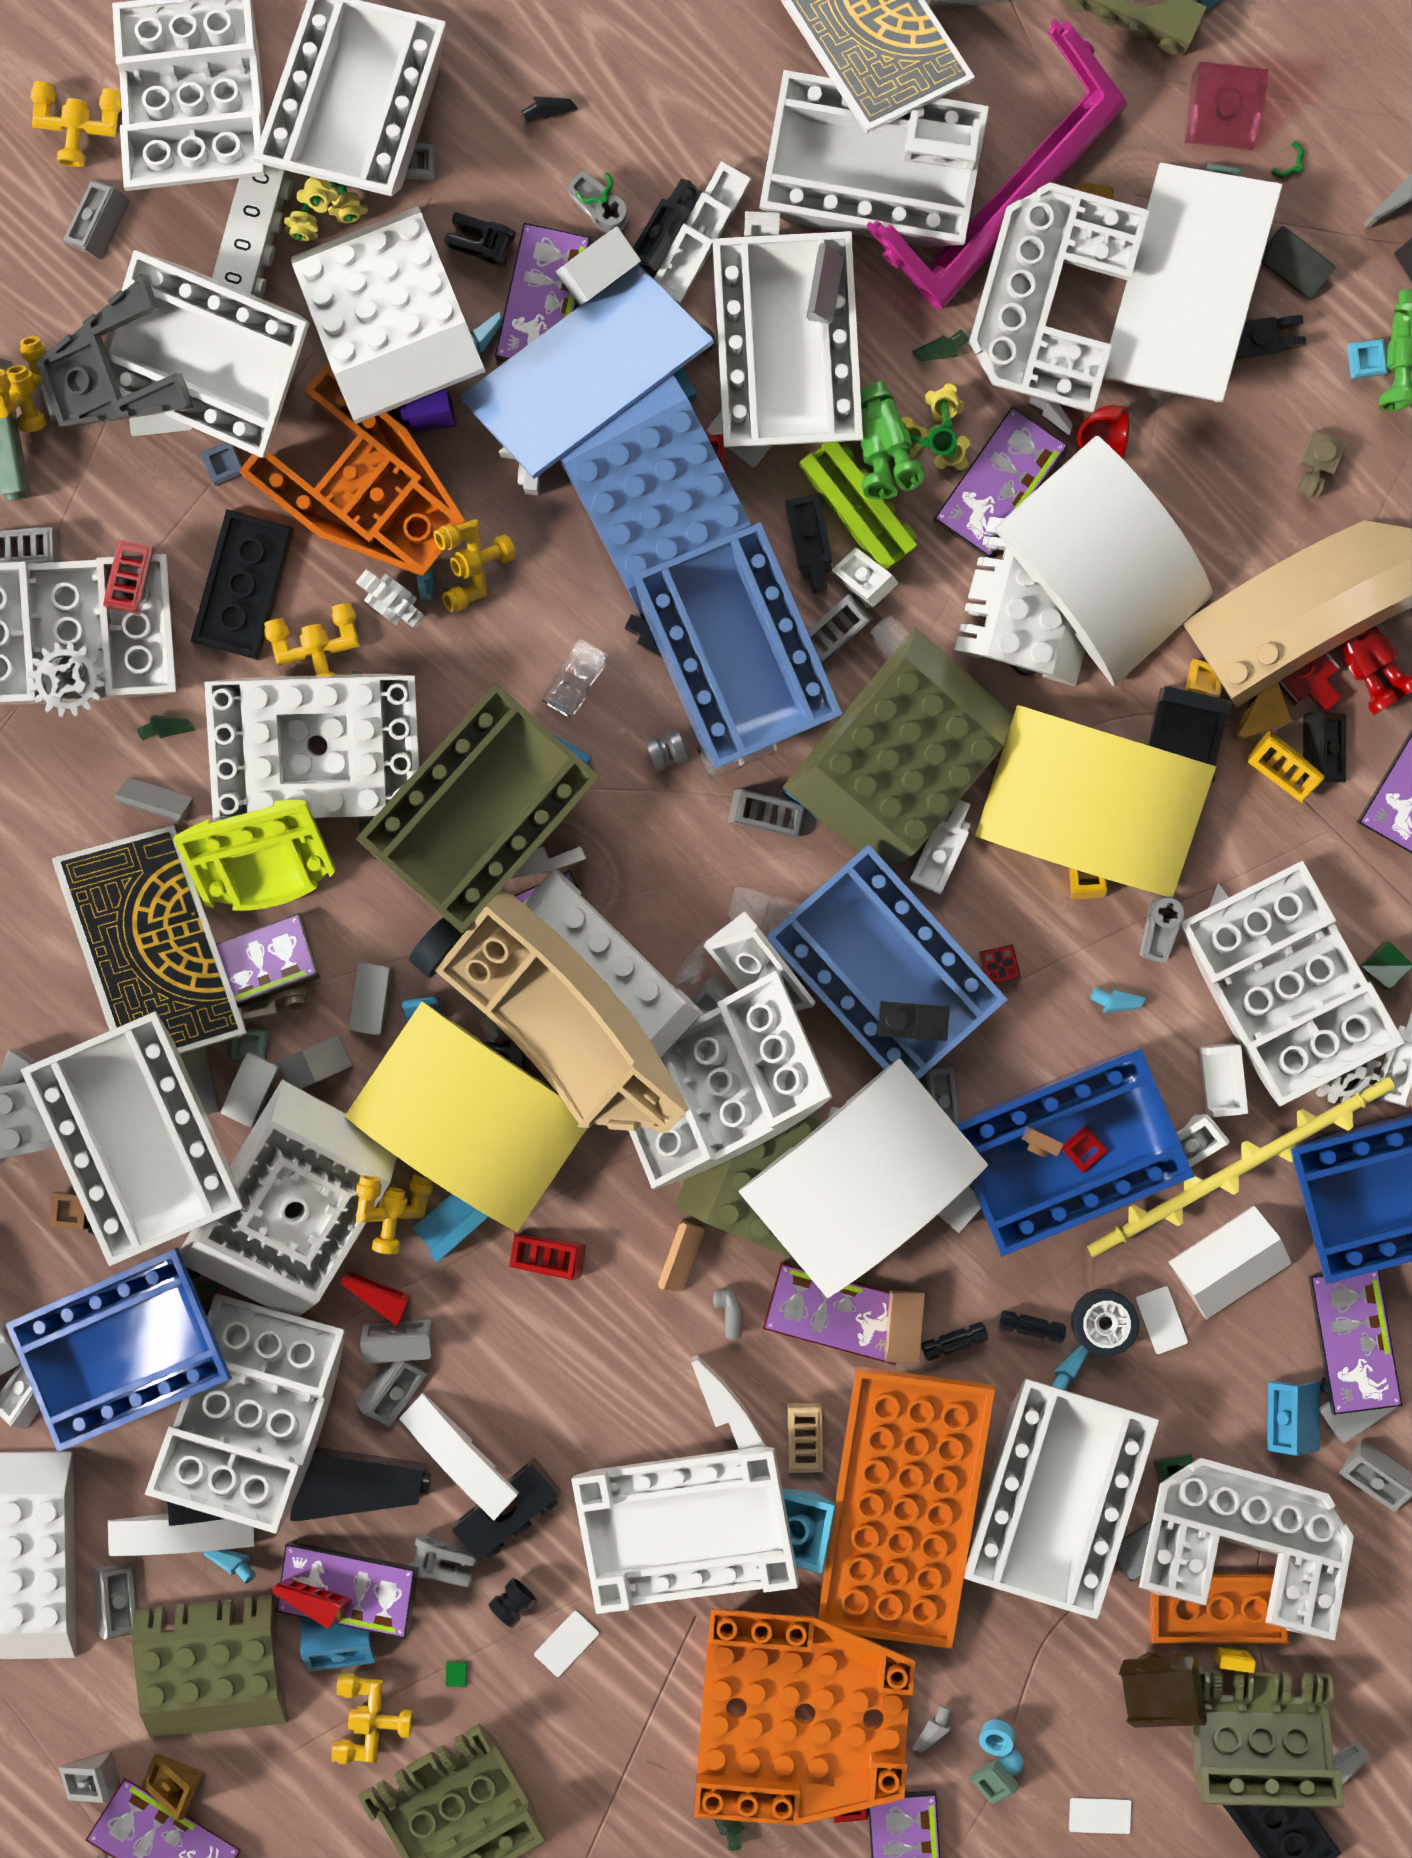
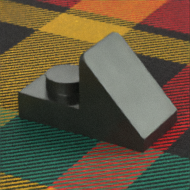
M880 1001L877 1036L947 1041L950 1006Z

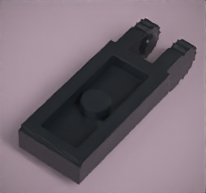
M1303 315L1246 321L1235 359L1278 354L1281 350L1305 346L1306 337L1293 336L1279 340L1278 329L1296 328L1304 323Z

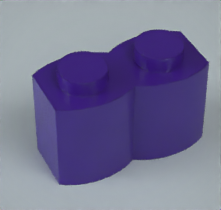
M448 388L400 406L403 421H405L407 427H413L415 433L456 426L452 398Z

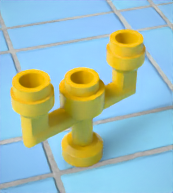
M35 81L30 97L34 103L32 128L53 131L67 130L65 148L57 152V162L69 167H84L86 157L79 151L81 131L91 135L116 137L118 115L122 111L121 91L111 88L102 89V95L99 99L102 121L90 120V109L87 108L88 103L74 98L67 99L66 104L62 106L61 117L49 116L50 107L55 103L56 92H54L55 85L49 82Z
M29 336L20 341V352L22 359L28 362L30 371L24 365L12 366L6 370V373L3 369H0V418H6L20 405L22 414L18 417L17 423L22 432L38 431L47 424L44 413L35 410L31 393L39 387V383H43L37 361L46 354V350L40 337Z
M477 519L457 526L447 524L434 532L435 543L442 551L457 548L461 541L467 539L468 548L456 552L454 557L450 559V566L457 577H471L472 585L465 588L456 586L443 593L442 598L446 609L449 612H459L466 609L470 602L488 596L483 564L496 559L503 563L515 559V548L507 535L503 534L495 537L491 547L481 550Z
M343 603L331 607L333 623L339 627L341 637L329 640L327 631L322 629V625L313 624L301 628L302 635L299 637L302 646L289 649L287 638L290 632L284 618L265 622V636L272 644L277 666L306 660L307 656H312L316 676L337 675L329 672L325 652L336 653L360 647L354 624L357 616L352 603Z
M413 1173L409 1185V1190L412 1193L410 1205L407 1206L408 1198L405 1197V1190L387 1187L379 1200L378 1207L374 1208L375 1200L381 1193V1179L375 1176L362 1175L356 1187V1193L359 1196L356 1222L383 1221L381 1236L373 1239L372 1250L384 1254H398L401 1243L395 1238L397 1219L424 1218L427 1199L433 1192L434 1183L421 1173Z
M355 1673L339 1674L337 1695L343 1696V1698L368 1695V1706L358 1705L357 1709L350 1708L348 1717V1730H354V1734L365 1735V1745H357L347 1739H341V1741L334 1740L332 1762H338V1764L348 1765L352 1761L377 1763L379 1732L377 1728L398 1730L401 1738H410L413 1710L403 1709L399 1716L378 1714L382 1704L383 1680L359 1678Z

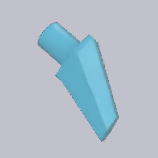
M500 312L470 332L478 354L484 351L502 325Z
M1097 987L1094 988L1090 996V1000L1104 1006L1103 1013L1140 1009L1146 1000L1145 997L1120 992L1115 989L1109 994Z
M1080 1345L1055 1370L1056 1379L1052 1384L1053 1387L1066 1390L1068 1385H1073L1089 1353L1083 1345Z
M230 1550L204 1552L207 1558L230 1575L237 1573L245 1584L251 1582L256 1577V1573L248 1565L250 1562L249 1555Z

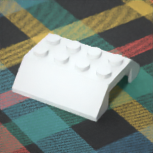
M989 517L986 533L996 537L984 536L982 545L992 550H1004L1002 560L989 557L978 558L977 566L994 570V572L975 570L968 599L986 605L966 603L964 611L973 616L986 617L985 625L981 627L967 623L961 624L960 633L977 638L957 636L954 651L977 659L987 657L1042 673L1043 678L1076 686L1085 649L1074 636L1075 629L1041 584L1031 579L1003 540L997 538L1000 536L994 528L1004 518Z

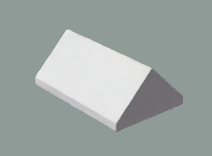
M745 911L705 942V949L738 991L774 971H778L795 1011L814 1006V999Z
M1255 1206L1250 1207L1168 1261L1206 1320L1292 1264L1281 1238Z

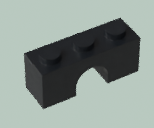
M535 1457L507 1480L519 1492L515 1497L516 1507L511 1512L499 1515L493 1520L476 1504L455 1521L452 1531L477 1561H480L485 1556L489 1559L493 1558L505 1547L503 1543L505 1539L512 1534L515 1537L520 1536L532 1525L529 1521L539 1512L543 1516L558 1504L556 1498L559 1496L560 1488Z

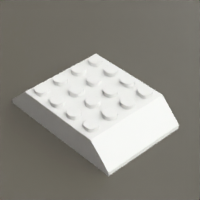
M307 0L254 156V163L393 196L403 186L435 85L446 21L361 0Z
M784 70L759 209L766 212H780V218L792 224L836 232L852 231V235L874 238L866 225L869 221L874 223L878 220L885 228L889 224L892 225L909 245L925 248L964 245L989 106L938 98L916 109L919 110L918 119L972 126L974 119L981 120L976 161L972 171L903 161L911 112L866 134L831 78Z
M419 206L291 257L292 266L327 358L355 424L486 372Z
M852 231L713 239L724 448L863 441ZM821 243L829 245L841 253L844 258L832 324L808 321V318H806L818 246Z
M134 250L122 291L135 282L134 278L137 275L148 276L159 309L108 333L104 347L121 395L125 397L174 373L182 374L194 408L161 414L261 458H266L310 323L295 312L185 266Z
M156 1011L20 1069L109 1266L243 1208L228 1161L175 1042Z
M1025 1378L1011 1404L972 1530L964 1578L1098 1620L1159 1420Z
M73 1451L0 1452V1659L76 1658Z

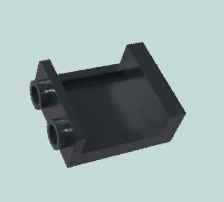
M1167 686L1160 688L1148 746L1215 766L1226 716L1231 713L1233 701ZM1213 775L1211 783L1215 782L1216 775Z

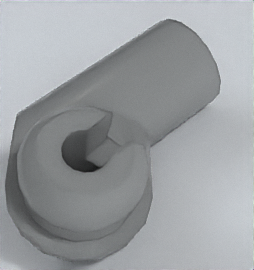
M725 1288V1290H715L713 1292V1306L715 1308H725V1337L733 1340L741 1338L743 1314L734 1292L728 1288Z

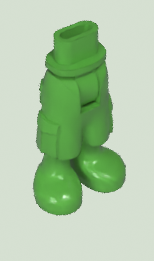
M1408 289L1399 291V304L1394 307L1395 315L1392 322L1391 341L1387 348L1388 370L1395 373L1392 387L1379 396V409L1384 411L1403 410L1412 405V290Z
M878 381L861 388L863 431L861 448L864 462L874 467V472L863 479L862 490L864 495L870 499H891L898 495L896 483L904 491H911L919 486L925 478L924 468L921 462L910 460L909 454L913 446L909 431L901 419L892 393L887 391L885 382ZM892 457L895 461V467L893 469L896 483L893 479L889 467V461Z

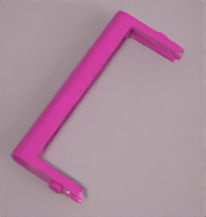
M1053 19L1050 22L1052 27L1047 33L1085 87V95L971 219L967 227L965 244L947 246L932 264L927 267L892 225L889 224L885 228L878 220L874 223L869 221L866 225L885 250L883 253L884 258L895 268H900L920 294L939 310H942L994 253L1006 207L1031 195L1049 182L1057 184L1127 106L1125 98L1093 55L1095 52L1093 46L1086 39L1080 37L1068 21H1065L1062 27L1057 20Z

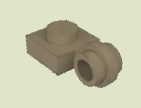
M1315 430L1311 433L1299 464L1312 469L1311 473H1304L1298 486V491L1303 493V497L1307 499L1319 497L1325 484V479L1320 477V473L1330 477L1335 474L1346 442Z
M299 985L241 1007L242 1019L245 1023L280 1017L279 1003H283L286 1009L302 1008L305 1006V1000L308 998L307 990L303 989V985Z

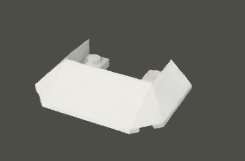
M1050 182L1037 189L1031 195L1006 207L969 340L970 346L993 386L1090 413L1094 412L1112 345L1047 327L1046 323L1063 262L1129 281L1150 210Z
M1198 1458L1160 1483L1139 1588L1157 1595L1170 1596L1206 1605L1219 1540L1278 1556L1265 1623L1286 1628L1287 1631L1335 1641L1354 1536L1347 1524H1343L1334 1509L1336 1505L1328 1493L1204 1458Z

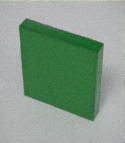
M447 1661L445 1686L466 1687L467 1662Z

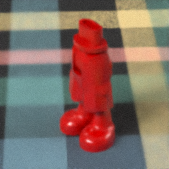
M1377 626L1339 645L1346 657L1344 658L1346 665L1356 681L1364 680L1370 695L1368 708L1373 716L1412 692V674H1405L1394 662L1398 658L1399 653L1390 642V639L1385 634H1382ZM1378 669H1381L1391 689L1386 688L1376 673Z

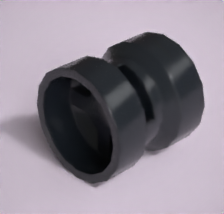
M511 1578L505 1585V1593L496 1595L488 1605L504 1624L513 1628L520 1621L523 1610H530L537 1602V1599L522 1582L516 1578Z

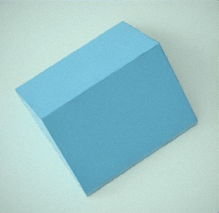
M782 1488L796 1567L822 1574L825 1569L837 1504L815 1491Z

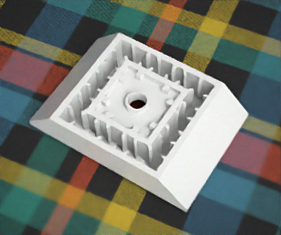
M352 674L252 677L204 682L213 821L274 806V801L280 800L306 801L313 818L376 816L419 768L415 675ZM318 735L326 740L327 750L324 754L318 755L310 750L309 740L312 736Z
M282 1079L230 1165L243 1208L192 1230L179 1250L185 1266L270 1309L297 1317L301 1316L319 1302L366 1222H356L359 1201L356 1187L360 1176L369 1175L381 1179V1193L375 1200V1208L390 1184L397 1156L345 1118L346 1113ZM300 1202L303 1204V1210L299 1216L295 1218L285 1216V1208L288 1204Z

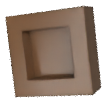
M1028 1126L1022 1136L1024 1141L1030 1143L1027 1150L1043 1158H1046L1048 1153L1058 1157L1063 1143Z
M53 1192L49 1227L85 1230L87 1217L77 1194Z

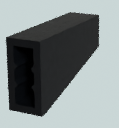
M315 1447L309 1467L292 1505L290 1521H303L416 1505L419 1503L422 1494L428 1495L431 1474L425 1473L427 1463Z

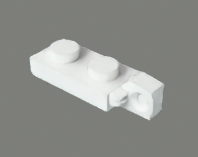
M959 800L952 808L950 814H947L928 837L909 881L941 895L969 834L970 823L963 820L971 804Z
M1412 1012L1407 1026L1400 1025L1398 1029L1404 1044L1387 1052L1379 1074L1380 1079L1377 1080L1379 1082L1389 1076L1396 1087L1377 1099L1408 1108L1412 1099Z

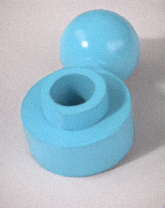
M989 1720L982 1726L979 1743L986 1752L998 1756V1761L1012 1777L1017 1776L1023 1770L1024 1760L1020 1752L1013 1749L1016 1737L1015 1731L1004 1721Z

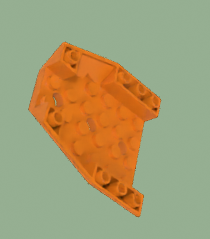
M711 1608L694 1817L798 1826L903 1800L905 1798L907 1774L905 1751L910 1695L913 1696L916 1661L814 1616ZM733 1698H740L745 1701L747 1707L741 1714H732L727 1709L728 1702ZM804 1703L810 1704L815 1709L814 1715L808 1720L799 1719L795 1714V1710L799 1705ZM870 1709H877L883 1714V1718L877 1725H868L863 1720L864 1714Z

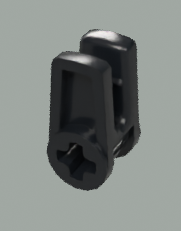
M454 212L452 224L456 228L461 229L464 233L467 231L482 238L476 241L466 238L465 235L459 236L448 233L444 244L448 248L477 257L492 265L504 267L507 262L505 254L509 242L514 240L516 232L500 223L487 222Z

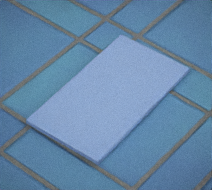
M636 264L459 397L462 403L472 411L527 471V474L535 479L714 344L711 335L707 334L642 266Z

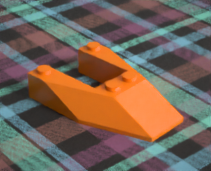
M325 364L304 391L314 403L353 433L356 438L315 488L269 451L266 458L252 454L238 472L319 538L423 577L444 552L436 545L434 532L447 524L457 526L466 521L404 426L386 412L355 424L332 368Z

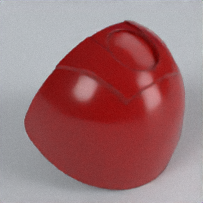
M1107 405L1098 408L1090 414L1079 428L1077 434V442L1080 449L1092 438L1099 436L1124 459L1129 436L1128 408L1118 405Z

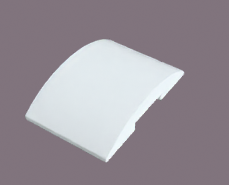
M136 0L112 3L116 65L120 74L123 125H120L125 191L264 176L266 165L254 163V156L265 126V112L252 0Z
M1099 436L1092 438L994 528L1031 579L1041 584L1075 629L1074 636L1113 686L1117 685L1214 595L1198 557L1175 521L1139 476Z
M167 554L152 555L140 615L108 609L103 606L114 557L30 564L26 562L0 563V705L36 704L34 699L39 692L29 691L28 689L29 685L36 683L35 679L27 676L28 671L37 670V667L31 660L33 658L39 660L44 658L41 651L42 648L47 649L51 653L54 652L55 642L59 643L61 649H66L69 641L73 642L74 651L78 652L80 648L85 646L87 647L86 658L95 655L98 658L93 667L94 669L103 668L104 674L96 678L105 683L104 688L95 689V692L100 696V700L176 693ZM143 555L124 556V558L142 561ZM122 565L121 571L139 574L140 568ZM119 578L118 584L136 587L137 581ZM117 591L115 597L133 600L134 594ZM60 657L50 663L56 666L66 664L71 657ZM83 664L79 672L80 678L87 685H90V674ZM72 670L71 672L68 671L66 675L59 674L57 676L61 682L60 690L67 684L71 686L75 684L72 679ZM43 674V688L49 695L53 687L52 681ZM76 693L67 695L61 702H74L82 696Z
M1303 861L1182 921L1180 925L1198 968L1223 1017L1255 1072L1279 1107L1404 1044L1401 1035L1371 982L1367 983L1334 924L1336 919Z
M774 971L717 1002L719 1007L702 1015L661 1058L689 1110L668 1133L654 1132L653 1128L639 1127L635 1131H629L652 1189L655 1190L694 1176L759 1146L802 1121L833 1097L778 971Z
M898 1058L848 1099L843 1107L796 1146L789 1148L738 1192L822 1293L829 1298L866 1273L924 1227L967 1188L988 1164L903 1061Z
M215 1294L207 1319L232 1379L182 1400L173 1427L168 1426L145 1495L278 1534L298 1494L317 1445L333 1393L346 1331Z

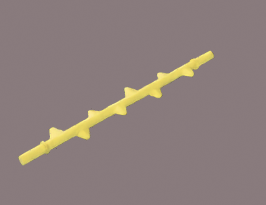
M1388 1076L1359 1093L1356 1091L1354 1096L1318 1116L1300 1109L1297 1111V1128L1261 1148L1247 1140L1242 1142L1240 1160L1205 1180H1201L1194 1175L1193 1178L1184 1181L1183 1192L1148 1212L1135 1204L1128 1207V1223L1121 1227L1116 1226V1230L1086 1247L1094 1258L1121 1242L1126 1243V1239L1162 1219H1166L1176 1226L1183 1224V1207L1219 1187L1233 1195L1239 1192L1240 1175L1276 1155L1289 1162H1293L1290 1149L1333 1123L1347 1131L1353 1128V1112L1361 1107L1363 1109L1366 1108V1104L1395 1089L1393 1081Z

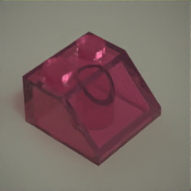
M1200 61L1192 74L1185 143L1253 150L1265 105L1269 69Z

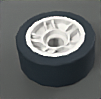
M444 917L441 918L416 945L410 954L409 961L427 977H433L437 974L435 971L437 966L466 930L461 933Z
M1096 1289L1084 1294L1076 1302L1071 1314V1327L1076 1339L1089 1352L1098 1356H1115L1125 1352L1134 1343L1139 1332V1317L1135 1307L1122 1294L1111 1289ZM1102 1317H1109L1112 1325L1108 1324L1102 1329L1099 1326V1321Z

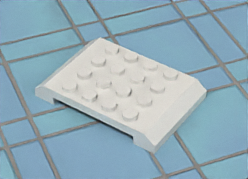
M554 869L523 904L555 930L607 983L650 1039L659 1057L662 1058L704 1013L680 989L676 990L581 896L582 892L558 869Z
M753 1447L595 1469L574 1475L571 1479L596 1614L630 1610L632 1605L763 1589V1592L796 1589L800 1584L775 1448Z

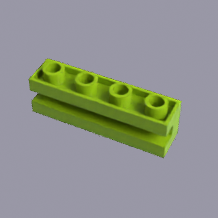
M845 442L823 443L821 448L815 453H810L800 461V470L865 554L885 570H890L916 549L917 544L914 540L917 539L915 532L906 522L901 524L893 514L896 509L889 499L876 500L864 495L862 482L869 473L863 467L860 470L851 460L854 454Z

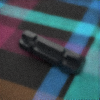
M1006 1310L1002 1311L999 1317L998 1325L1002 1330L1010 1332L1017 1330L1016 1332L1019 1334L1041 1339L1048 1337L1050 1341L1062 1343L1065 1339L1066 1326L1063 1323L1052 1321L1050 1324L1045 1319L1023 1314L1017 1316L1015 1312Z
M982 1322L970 1325V1329L965 1330L961 1328L939 1336V1340L934 1341V1339L923 1342L921 1348L925 1359L931 1361L940 1358L942 1353L948 1355L970 1347V1343L975 1342L979 1344L987 1341L988 1333L985 1325Z

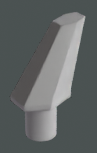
M1031 396L1028 404L1044 410L1042 416L1070 435L1073 422L1062 405Z
M939 1705L935 1720H928L926 1727L912 1750L926 1751L953 1729V1727L948 1725L952 1712L950 1707Z

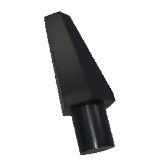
M534 96L532 98L535 103L521 110V113L526 122L529 123L541 115L544 119H547L548 117L578 108L569 98Z

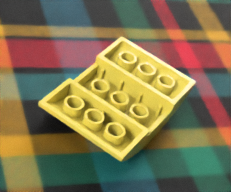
M1017 705L975 836L1078 871L1173 898L1216 766Z
M423 1001L344 1116L412 1168L462 1201L515 1232L519 1231L587 1130V1128L577 1127L579 1123L553 1088L522 1070Z

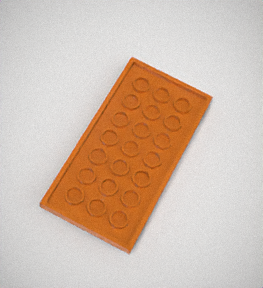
M856 1366L835 1504L837 1505L823 1574L817 1618L862 1637L952 1649L995 1395L994 1385Z

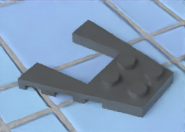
M143 274L137 275L134 278L135 282L124 291H118L108 300L109 304L96 315H90L83 321V326L73 335L68 334L37 361L59 427L70 428L194 408L183 375L179 373H174L122 397L101 338L102 335L159 309L148 276Z

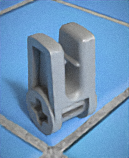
M583 171L578 173L568 185L571 200L604 233L609 232L616 226L623 232L628 225V215L624 201L609 191L607 194L609 200L603 205L599 202L591 204L582 203L576 196L577 192L580 191L586 199L594 196L602 198V193L606 187ZM616 211L618 212L617 219L612 216L608 219L606 218L607 212L614 214Z
M1160 897L1149 905L1139 952L1141 957L1161 963L1167 962L1182 919L1184 918V909L1178 900ZM1167 904H1169L1168 910L1173 911L1172 918H1165L1163 922V916L1158 914L1160 908H1166Z
M429 1536L416 1537L414 1543L417 1546L413 1562H410L408 1565L419 1567V1578L434 1579L463 1587H470L472 1581V1574L470 1572L458 1569L457 1566L451 1567L440 1563L441 1560H448L460 1563L462 1566H475L477 1560L468 1549L444 1543L439 1539ZM429 1552L427 1562L424 1563L426 1553Z

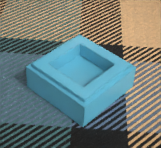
M1384 339L1355 342L1347 345L1351 380L1384 376L1388 373Z

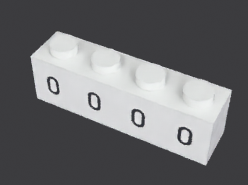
M266 165L264 176L239 178L214 268L213 279L261 299L263 298L266 288V279H263L265 268L272 265L275 255V246H272L275 233L281 232L284 222V213L281 212L284 200L290 199L293 189V180L290 179L291 176L287 170Z

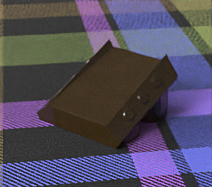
M1147 1652L1137 1659L1123 1660L1118 1674L1122 1677L1128 1714L1126 1722L1134 1728L1206 1725L1207 1716L1197 1657L1176 1654L1173 1657L1161 1658L1157 1653Z

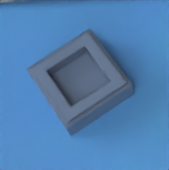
M225 442L200 453L215 486L242 476L238 471L242 468L243 462L236 446Z

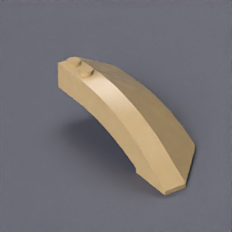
M1366 520L1359 522L1272 566L1188 618L1183 623L1236 708L1321 655L1412 607V529Z
M503 888L486 905L435 969L440 976L502 1029L534 1063L579 1123L577 1127L590 1128L591 1125H607L608 1129L627 1131H635L639 1127L653 1128L654 1132L668 1133L689 1110L652 1042L607 983L555 930L506 888Z

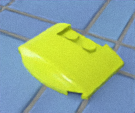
M304 800L274 801V806L212 823L207 819L174 836V842L205 907L214 908V901L233 905V911L265 909L285 904L315 890L318 886L317 882L327 873L331 877L336 869L308 804Z

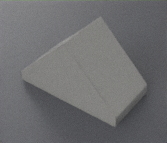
M339 1035L306 1048L276 1063L280 1067L279 1072L283 1080L299 1089H303L353 1066Z
M111 1751L59 1767L67 1799L70 1801L105 1803L111 1799L120 1785Z

